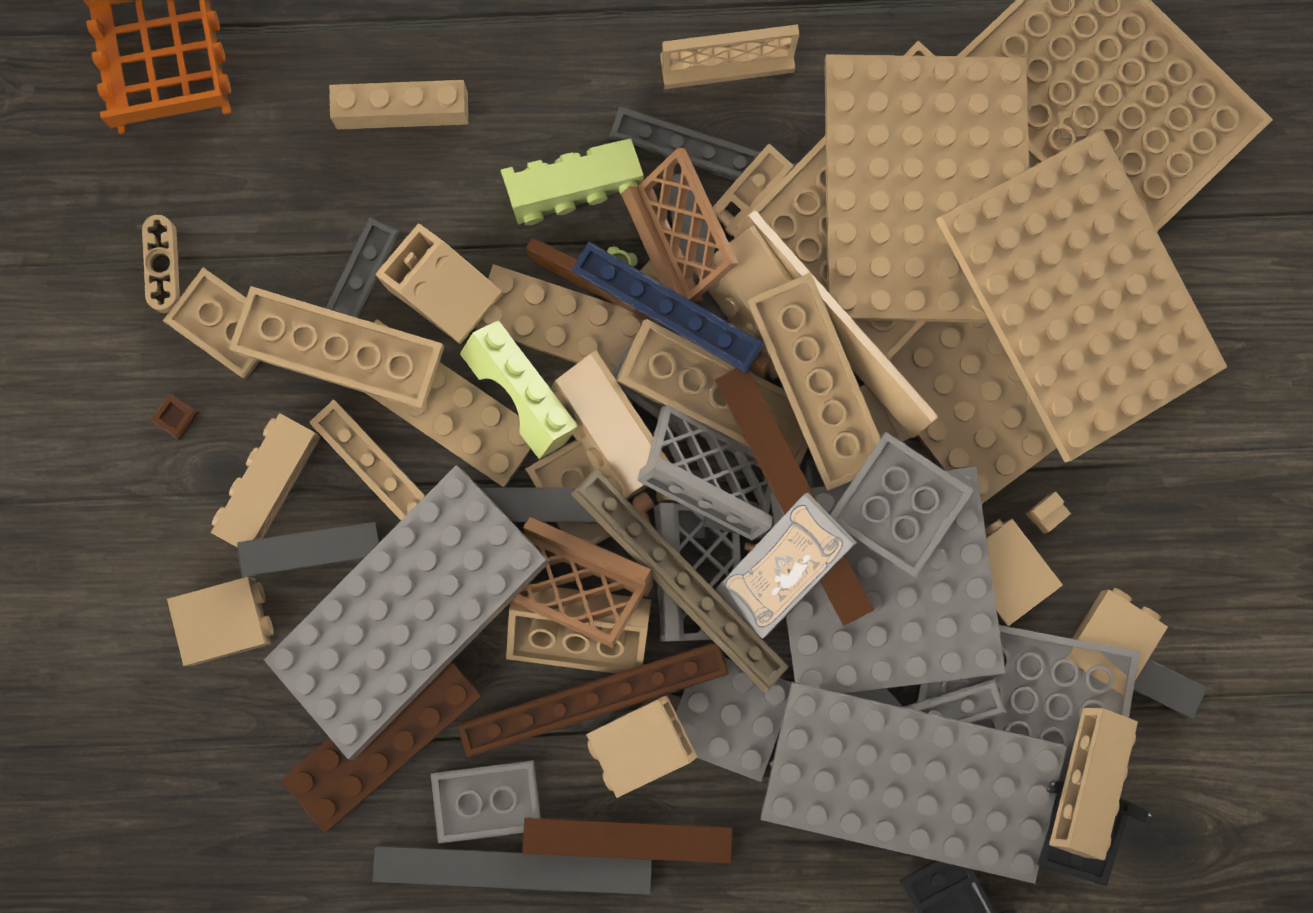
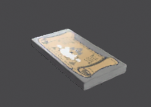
M806 493L715 590L763 639L857 542L809 493Z

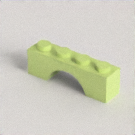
M496 321L472 333L460 355L479 380L485 378L492 379L506 389L513 399L519 414V433L538 459L563 447L578 428V425L502 324Z

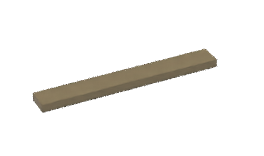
M598 469L592 472L571 495L638 564L651 569L652 578L763 692L770 690L789 666Z

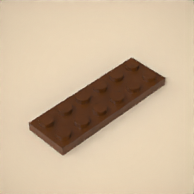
M452 660L354 760L347 759L329 737L280 781L320 829L326 833L483 695Z

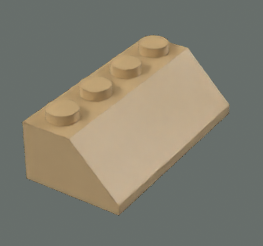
M752 225L729 242L738 264L709 288L708 291L720 306L721 311L735 327L764 343L747 299L789 282L793 278L756 227ZM720 251L713 255L712 266L716 268L724 262ZM696 268L693 271L700 279L701 269ZM764 343L761 352L769 356L770 370L768 373L772 379L778 377V374Z
M594 351L556 379L550 389L577 423L578 428L572 435L577 440L581 439L588 450L587 456L591 464L595 468H600L607 480L628 500L648 487L638 482L637 479L640 469L647 464L653 436L598 352ZM661 450L659 457L668 461L665 454Z
M556 587L560 599L580 593L579 590ZM553 588L533 593L535 602L542 605L556 601ZM606 594L587 599L591 613L610 607ZM611 594L614 605L627 602L631 598L629 596ZM642 598L613 648L511 602L508 619L506 659L616 674L642 666L651 599ZM583 601L563 607L565 615L571 618L586 614ZM613 615L594 620L595 628L607 634H610L616 624Z

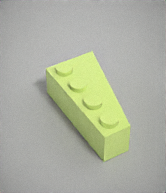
M632 139L592 147L587 150V156L583 157L579 153L573 152L563 154L555 160L554 164L550 165L542 163V160L530 162L527 164L528 168L514 173L513 167L501 169L517 223L534 225L543 221L546 215L552 213L565 215L573 212L576 209L575 206L587 202L589 205H596L606 201L609 195L618 192L621 195L629 186L638 187L644 181V175Z

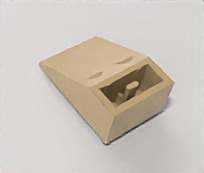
M419 223L375 274L388 291L459 344L464 341L503 294L501 289L449 245Z

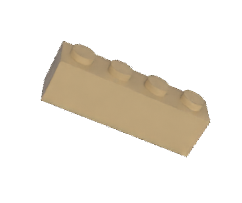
M464 80L329 85L330 118L336 129L469 124L468 92Z
M280 413L276 419L272 418L266 425L263 436H265L263 443L259 449L255 448L250 453L246 465L249 466L242 478L238 477L229 491V495L232 497L225 508L221 507L212 520L214 528L211 533L236 547L237 542L264 538L321 438L317 433Z
M1083 708L1049 845L1085 858L1105 860L1106 853L1111 845V833L1115 816L1119 811V799L1123 782L1128 773L1127 766L1131 749L1136 740L1135 732L1138 721L1104 708Z

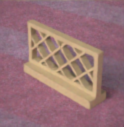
M798 24L664 41L662 43V53H660L664 88L670 89L794 73V54L799 38Z

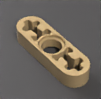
M153 215L146 219L142 227L145 298L147 303L156 311L168 313L180 298L177 231L174 224L163 215ZM158 224L167 229V232L161 233V243L165 247L169 246L168 249L159 247L158 238L152 234V231L158 229ZM161 255L168 256L170 260L168 269L161 273L155 272L152 266L154 259ZM154 279H170V282L163 281L164 291L170 294L169 298H165L164 304L155 299V296L161 295V284L157 281L153 282Z

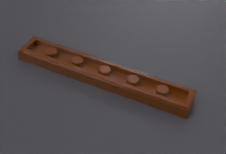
M524 817L522 854L731 863L732 827Z

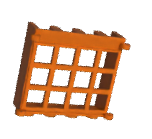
M83 0L90 8L92 20H87L86 23L89 33L95 39L97 51L92 52V59L100 70L102 83L97 84V89L100 97L106 102L107 108L106 111L100 112V117L110 128L117 127L119 134L127 133L126 124L219 106L222 107L224 115L231 114L230 104L226 95L231 94L230 82L227 74L222 73L221 63L226 61L222 43L217 42L215 31H220V24L216 11H211L210 0H199L201 11L177 15L175 0H167L169 17L146 21L143 0ZM135 1L139 22L115 27L112 5ZM202 19L206 40L182 45L179 23ZM171 25L175 46L151 51L148 29ZM140 31L144 52L120 56L117 35ZM207 48L211 70L187 74L184 53ZM176 54L180 76L156 80L153 59ZM145 60L149 82L125 86L122 64ZM213 79L214 90L191 94L189 82ZM182 85L183 96L160 100L158 88ZM151 91L152 102L129 106L127 94Z

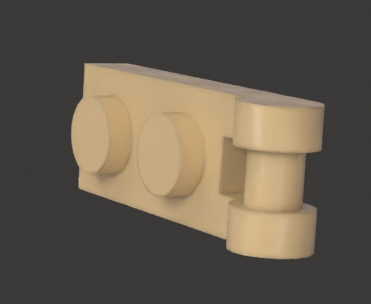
M770 144L763 149L712 207L718 220L726 227L724 230L730 236L736 231V226L794 167ZM731 201L741 209L736 217L725 209Z

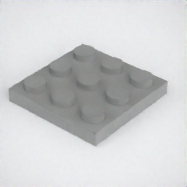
M885 432L830 513V516L847 533L916 578L974 490Z
M725 658L730 674L685 688L676 714L697 758L761 782L782 725L791 682L779 678L770 690L763 692L732 660Z

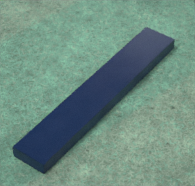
M590 242L587 243L571 270L577 276L746 375L764 347V343Z

